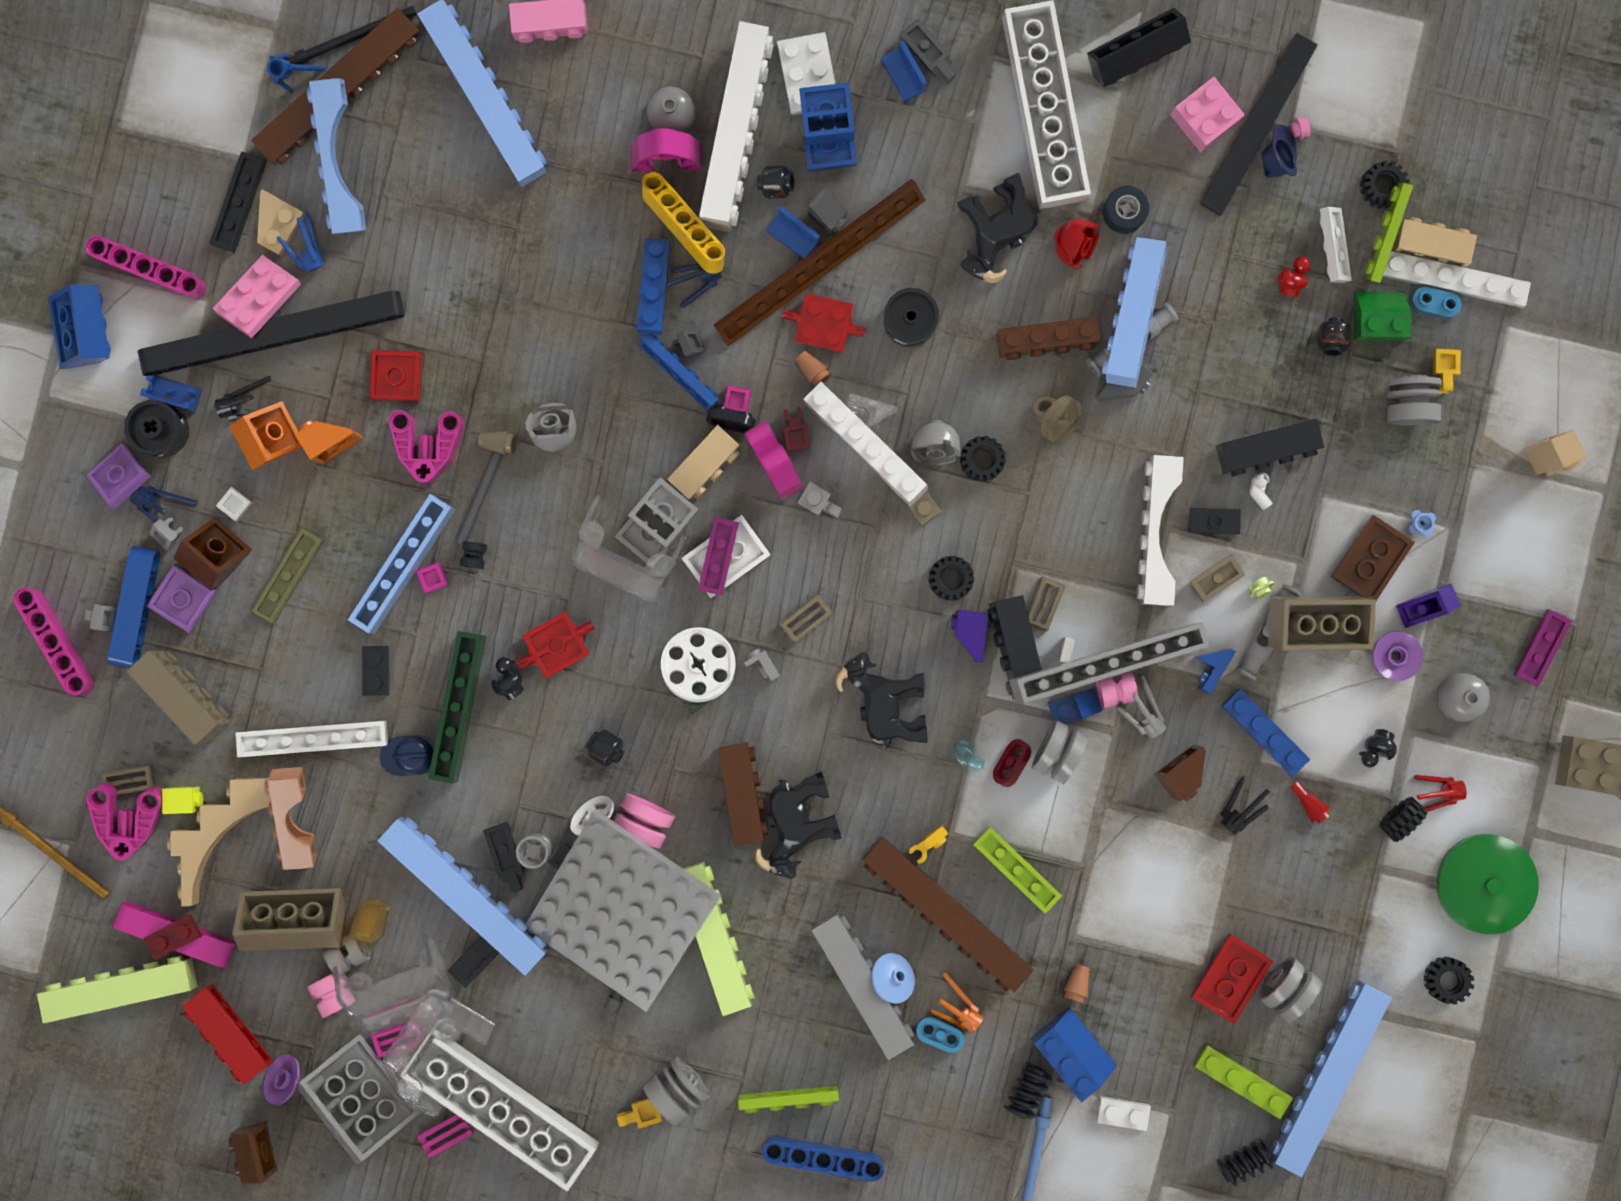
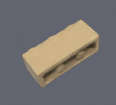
M1408 217L1401 221L1392 247L1393 252L1460 267H1467L1471 264L1477 235L1469 234V230L1463 228L1447 229L1446 225L1441 223L1425 224L1421 223V219L1415 217Z
M717 425L667 480L689 501L693 498L698 500L707 490L704 486L710 480L715 482L723 473L721 468L727 462L731 464L740 455L738 452L740 445Z
M1575 430L1545 438L1524 448L1536 475L1546 473L1549 476L1554 473L1558 474L1563 471H1569L1580 466L1579 461L1587 457Z

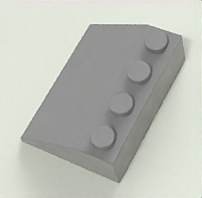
M361 1034L298 1082L296 1087L356 1164L364 1161L421 1113Z

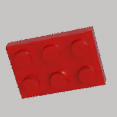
M1229 933L1190 997L1235 1025L1273 963V960Z

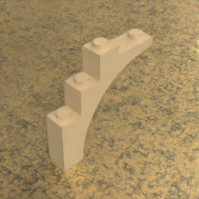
M268 778L231 779L230 784L226 788V795L230 799V803L200 805V810L197 812V823L200 825V829H177L170 831L167 839V848L171 850V856H181V860L178 861L177 865L178 874L181 875V885L178 887V899L181 900V906H193L199 903L200 884L205 866L214 848L224 835L242 819L258 810L269 807V802H271L270 794L265 792V780Z

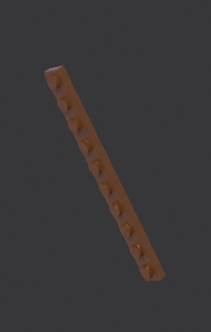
M910 179L716 322L713 326L728 346L926 201L916 182Z

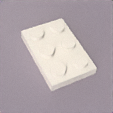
M825 32L777 41L791 116L802 114L799 88L835 84Z
M742 515L734 520L739 522L725 588L771 556ZM709 539L682 557V560L699 583ZM706 592L710 598H712V597H714L715 595H717V594H713V593Z

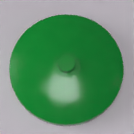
M1493 834L1473 835L1456 843L1442 859L1436 880L1438 897L1448 916L1458 925L1480 934H1499L1518 926L1531 913L1539 890L1537 870L1528 853L1514 841Z

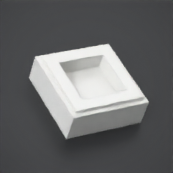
M230 487L216 507L238 522L253 502L234 487Z
M1062 638L1057 658L1058 662L1066 663L1070 661L1075 643L1074 639Z

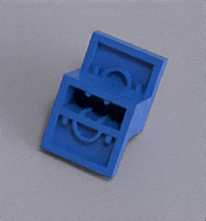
M849 82L799 88L808 172L857 166Z

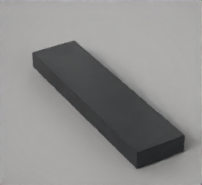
M241 151L209 243L210 245L232 253L236 252L267 162L265 159Z

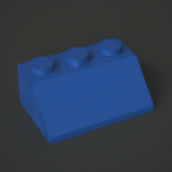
M68 285L49 296L48 300L60 369L98 364L109 359L111 348L106 337L107 323L103 317V299L99 293L98 285Z
M1070 1007L1031 1037L1036 1047L1081 1103L1097 1091L1116 1068V1064Z

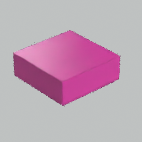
M727 385L723 407H726L729 411L748 412L752 390Z
M440 562L416 571L424 594L449 585Z

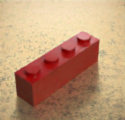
M213 983L182 1005L186 1018L191 1023L197 1025L200 1029L201 1037L206 1042H210L216 1049V1056L220 1061L227 1063L231 1069V1075L236 1081H241L243 1085L273 1062V1059Z

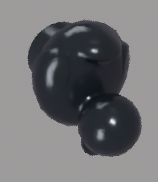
M501 657L496 662V669L503 675L497 680H492V689L496 694L504 695L507 700H512L524 691L521 685L522 675L518 670L512 669L516 663L515 660Z
M1376 729L1374 735L1368 737L1365 741L1367 751L1359 752L1362 764L1365 767L1371 768L1378 764L1379 757L1387 758V760L1394 758L1397 753V746L1394 742L1395 735L1388 730Z

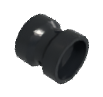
M463 541L462 549L464 550V555L460 559L459 566L484 569L485 561L483 560V555L487 552L488 545ZM469 555L478 556V558L469 557Z

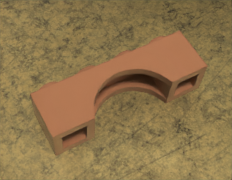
M302 767L272 769L269 778L265 780V792L270 794L271 802H269L270 817H274L275 821L273 836L274 839H278L279 843L277 858L278 861H282L283 870L314 868L318 856L314 834L300 829L290 816V808L303 800L306 791Z

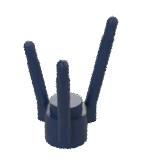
M699 263L671 270L673 274L696 269L697 271L667 282V286L679 284L700 276L703 283L708 282L680 304V307L684 308L708 289L718 285L717 279L722 278L721 272L716 274L708 273Z
M140 486L130 496V502L137 506V510L144 513L154 523L159 519L149 510L153 508L161 514L166 513L163 508L156 504L157 497L155 495L191 505H197L198 503L195 500L161 491L152 486L148 488Z

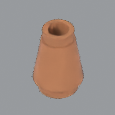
M804 351L797 357L796 362L810 385L817 386L820 382L825 384L831 377L829 368L807 351Z
M1078 964L1075 965L1063 990L1065 991L1064 998L1080 1003L1084 1002V999L1088 996L1090 968Z

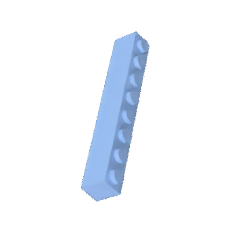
M439 0L417 13L521 187L547 173L543 166L547 164V161L540 150L535 152L531 144L534 143V140L527 129L522 131L518 123L522 122L515 108L512 110L508 108L506 102L509 101V98L501 87L497 90L493 83L497 79L490 67L484 68L481 60L484 57L477 45L473 48L468 40L472 37L465 25L460 27L455 19L459 18L453 5L447 6L444 0Z
M403 817L398 818L380 837L378 842L526 976L548 951L545 947L547 944L537 935L533 936L527 931L528 927L521 919L517 918L515 920L509 914L510 910L501 901L495 902L490 897L491 892L482 884L478 886L472 881L473 876L465 868L459 869L453 863L455 859L449 853L438 850L435 847L437 843L429 835L425 834L423 836L417 830L418 825L408 817L406 819Z
M1360 980L1350 988L1348 993L1349 1000L1346 1006L1341 1007L1337 1015L1338 1022L1335 1028L1328 1032L1326 1036L1327 1044L1324 1050L1317 1054L1314 1062L1315 1067L1312 1073L1306 1076L1303 1083L1304 1089L1301 1095L1295 1098L1292 1104L1293 1111L1290 1117L1284 1120L1281 1126L1282 1133L1278 1141L1275 1140L1270 1148V1154L1275 1164L1300 1177H1303L1392 999L1389 995Z

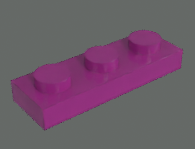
M714 517L698 590L723 596L739 522Z
M1547 609L1513 675L1535 687H1539L1572 620L1551 609Z

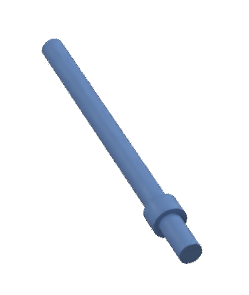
M1044 1095L1040 1112L1036 1115L1034 1125L1037 1127L1022 1201H1032L1046 1129L1050 1127L1051 1117H1049L1053 1098Z

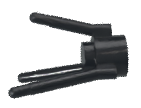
M267 376L233 393L225 394L223 398L216 399L215 409L220 418L228 417L229 421H234L248 415L237 414V412L241 411V403L253 400L254 396L249 395L238 399L237 396L269 382L272 378Z
M1244 777L1240 778L1226 808L1220 814L1224 817L1220 823L1234 835L1238 831L1242 832L1248 824L1269 808L1268 805H1264L1247 819L1245 818L1269 794L1270 790L1265 789L1242 813H1239L1236 809L1230 812L1245 782Z

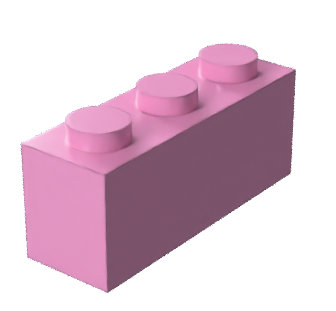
M544 0L509 4L511 32L515 41L519 40L521 43H529L533 39L538 38L552 41L558 39L559 36L580 38L582 34H588L584 0Z

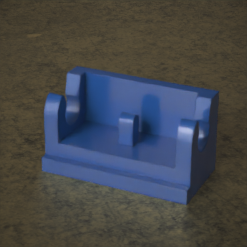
M148 375L146 377L149 384L147 389H141L140 396L196 413L203 389L157 375Z

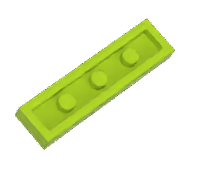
M1399 182L1398 186H1394L1391 191L1389 200L1392 203L1389 211H1385L1381 221V225L1384 226L1382 233L1377 235L1374 241L1373 249L1375 253L1373 259L1368 260L1365 268L1366 279L1381 283L1413 185Z
M990 826L973 843L982 854L1045 914L1062 897L1053 886Z
M1207 1044L1193 1065L1279 1119L1282 1118L1293 1099L1289 1094Z
M837 1085L739 1095L738 1104L739 1110H745V1113L759 1112L760 1108L770 1107L771 1111L785 1109V1106L794 1105L795 1108H807L811 1103H819L820 1106H830L834 1104V1101H839Z

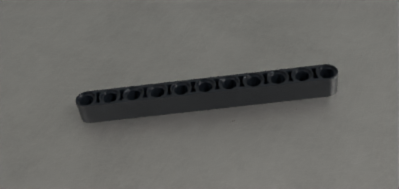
M388 291L271 318L252 338L238 328L232 327L137 350L142 375L154 376L405 317L400 291Z

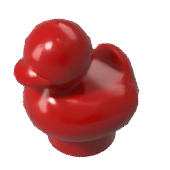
M1303 256L1294 260L1293 269L1295 272L1290 271V269H1283L1277 275V282L1280 285L1279 293L1298 297L1300 290L1307 286L1308 279L1304 273L1310 271L1311 268L1310 261Z

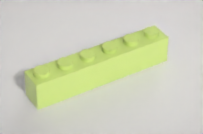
M704 861L683 868L713 889L711 881L715 880L711 866L706 867ZM720 897L697 933L696 939L722 1016L751 1007V999H754L755 996L751 984L746 985L743 976L747 974L743 961L737 960L735 952L739 951L735 937L730 938L727 928L731 926L727 914H722L719 904L723 902Z
M180 955L168 958V963L159 965L158 961H152L143 964V968L134 970V966L119 969V974L111 976L108 971L94 975L93 980L86 981L85 977L70 980V985L61 986V982L46 985V990L37 994L43 1023L191 991L198 987L192 958L183 959V956Z

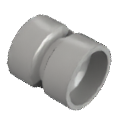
M534 833L521 840L516 849V857L524 867L529 869L538 868L551 858L553 845L547 836Z
M356 931L343 937L340 947L323 948L325 961L337 977L351 970L352 964L358 966L370 959L368 947L361 935Z

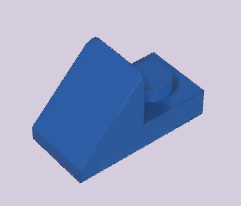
M1224 649L1195 656V659L1210 667L1209 670L1205 669L1198 679L1200 685L1197 689L1206 694H1211L1236 651Z
M1095 687L1048 703L1053 720L1063 724L1078 719H1085L1103 711Z

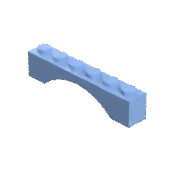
M340 78L309 81L310 88H307V97L309 103L313 104L314 113H311V123L313 129L317 130L318 139H315V149L317 154H320L322 163L318 165L320 178L324 179L325 183L322 196L324 203L328 204L329 214L326 215L327 227L332 229V234L365 231L366 223L363 205L346 187L336 161L335 140L337 128L348 106L345 82Z

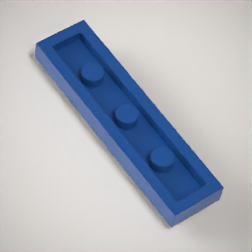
M645 238L637 333L662 334L670 240Z
M644 333L640 337L638 346L707 412L708 409L716 406L718 398L715 391L709 386H704L692 369L687 370L674 352L671 351L669 353L656 335L653 334L651 336Z
M1238 689L1221 705L1291 777H1294L1311 760L1241 689Z

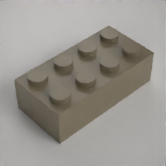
M1362 596L1270 597L1268 647L1282 651L1373 649L1376 599Z
M148 651L126 672L194 745L211 743L231 724L227 718L229 716L228 713L221 706L218 705L216 707L210 700L212 696L202 687L199 688L193 682L195 681L194 676L177 665L178 660L169 651Z
M1563 736L1555 784L1621 796V745Z
M340 888L240 892L232 936L239 951L337 948L341 945L346 902Z

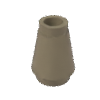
M510 431L481 433L478 445L480 448L507 456L515 453L517 436L511 434Z

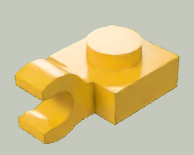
M1435 349L1433 351V375H1440L1441 386L1438 387V390L1441 391V394H1448L1449 391H1453V376L1460 375L1461 350Z
M940 824L921 839L919 843L912 845L908 852L911 854L915 850H920L922 856L917 860V863L921 864L927 858L928 849L932 847L937 849L946 842L945 836L948 832Z
M649 1098L632 1102L633 1110L617 1114L619 1127L637 1122L638 1129L663 1121L662 1115Z

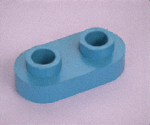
M1431 287L1417 289L1410 298L1411 306L1415 311L1445 319L1457 315L1462 307L1461 299L1456 294ZM1423 295L1428 296V303H1425L1422 300ZM1447 301L1452 302V309L1446 306Z
M923 1017L916 1025L917 1036L924 1043L949 1053L958 1052L964 1045L962 1031L953 1025L933 1017ZM931 1025L933 1030L930 1033L924 1032V1027ZM951 1034L956 1036V1040L952 1043L947 1041V1037Z

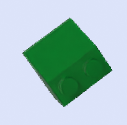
M1354 292L1353 341L1403 342L1411 338V310L1404 292Z

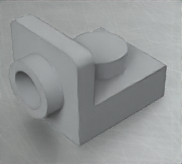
M757 649L746 656L748 661L744 662L745 667L758 660L760 661L761 665L757 667L764 679L769 677L773 681L781 676L766 650L760 652Z

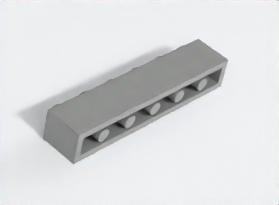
M836 912L812 926L811 931L885 1056L890 1060L914 1045L912 1038L915 1034L908 1023L904 1025L899 1018L902 1012L898 1005L884 1001L876 993L871 980L873 963L870 958L864 959L861 953L864 950L862 944L857 937L853 939L848 932L851 926L844 915L840 917Z

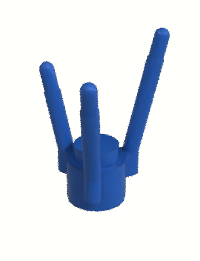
M288 53L270 56V61L267 65L269 75L274 78L273 83L279 84L289 93H292L293 89L283 79H288L293 70H325L323 66L291 64L285 60L289 57Z
M305 213L310 239L300 217L297 218L299 229L307 247V250L300 253L301 258L294 253L280 236L277 237V240L295 261L298 269L304 268L306 273L324 266L310 215Z

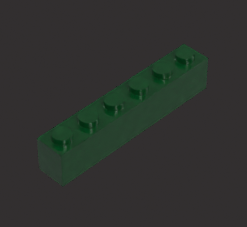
M457 631L428 779L452 784L458 782L487 636Z

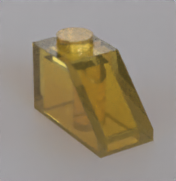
M368 899V902L359 905L349 933V939L374 943L382 938L385 934L389 906H384L382 901Z

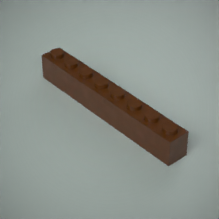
M397 7L318 80L343 79L347 100L350 97L355 99L364 91L362 87L369 80L374 82L383 73L381 69L385 65H393L401 57L399 53L405 47L410 49L419 41L417 38L420 35L419 30ZM307 90L251 140L274 165L285 163L291 157L289 152L296 146L298 148L304 146L310 139L308 135L316 130L313 129L311 123V113H314L313 104L308 101Z
M883 836L863 857V861L866 863L863 867L873 876L878 873L885 880L882 882L884 886L893 893L895 890L903 895L901 900L911 909L916 906L922 912L920 917L929 925L935 923L940 927L939 933L947 941L955 940L960 945L957 949L968 959L972 955L979 961L976 966L986 975L990 972L997 977L995 982L1003 990L1011 989L1015 993L1034 971L1032 966Z

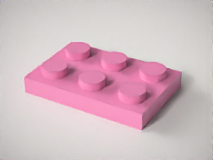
M262 255L213 307V310L252 338L296 291L301 283L297 278Z

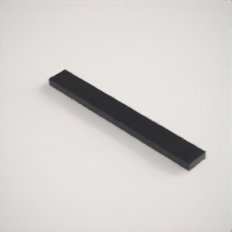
M1298 33L1295 34L1199 203L1200 205L1220 216L1223 214L1318 44Z

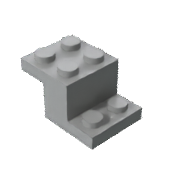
M660 477L629 513L630 519L614 537L651 568H654L685 532L683 530L699 509Z

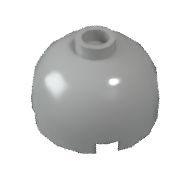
M667 86L660 88L653 93L648 101L647 117L653 130L664 128L687 133L695 123L696 110L694 102L688 93L679 87Z
M562 403L545 404L538 407L539 411L534 415L532 412L528 415L525 422L526 430L536 447L544 451L555 452L568 447L573 442L577 432L576 419L573 411L567 409L566 405Z
M932 420L921 426L912 438V458L922 463V459L930 460L929 465L953 463L956 461L957 455L961 456V444L957 431L940 420Z
M1468 673L1450 675L1443 680L1437 693L1439 694L1438 706L1442 713L1451 720L1459 722H1469L1480 718L1487 711L1491 698L1489 688L1485 682L1477 676Z

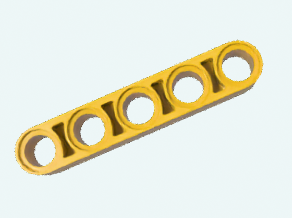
M657 172L646 173L642 179V198L706 272L711 274L719 273L724 267L725 248L661 174Z

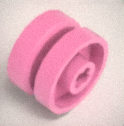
M626 793L621 807L632 816L618 813L613 822L647 845L660 849L666 836L664 832L654 826L663 829L670 828L675 815L652 802Z

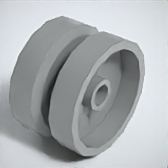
M1055 720L1043 738L1031 768L1045 774L1052 767L1051 778L1065 784L1082 757L1088 736L1077 730L1068 736V726Z
M1294 957L1284 960L1271 972L1258 994V999L1269 1008L1276 1007V1014L1288 1023L1296 1020L1310 1007L1322 987V980L1312 972L1304 973V965Z

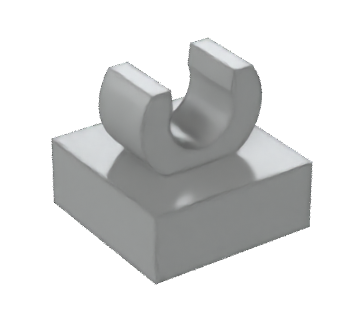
M172 517L166 519L165 522L161 519L157 520L152 524L149 534L166 551L175 546L177 537L181 535L183 530L181 526L177 530L169 528L174 520Z
M94 604L93 611L86 610L84 619L91 621L90 629L113 632L118 607Z

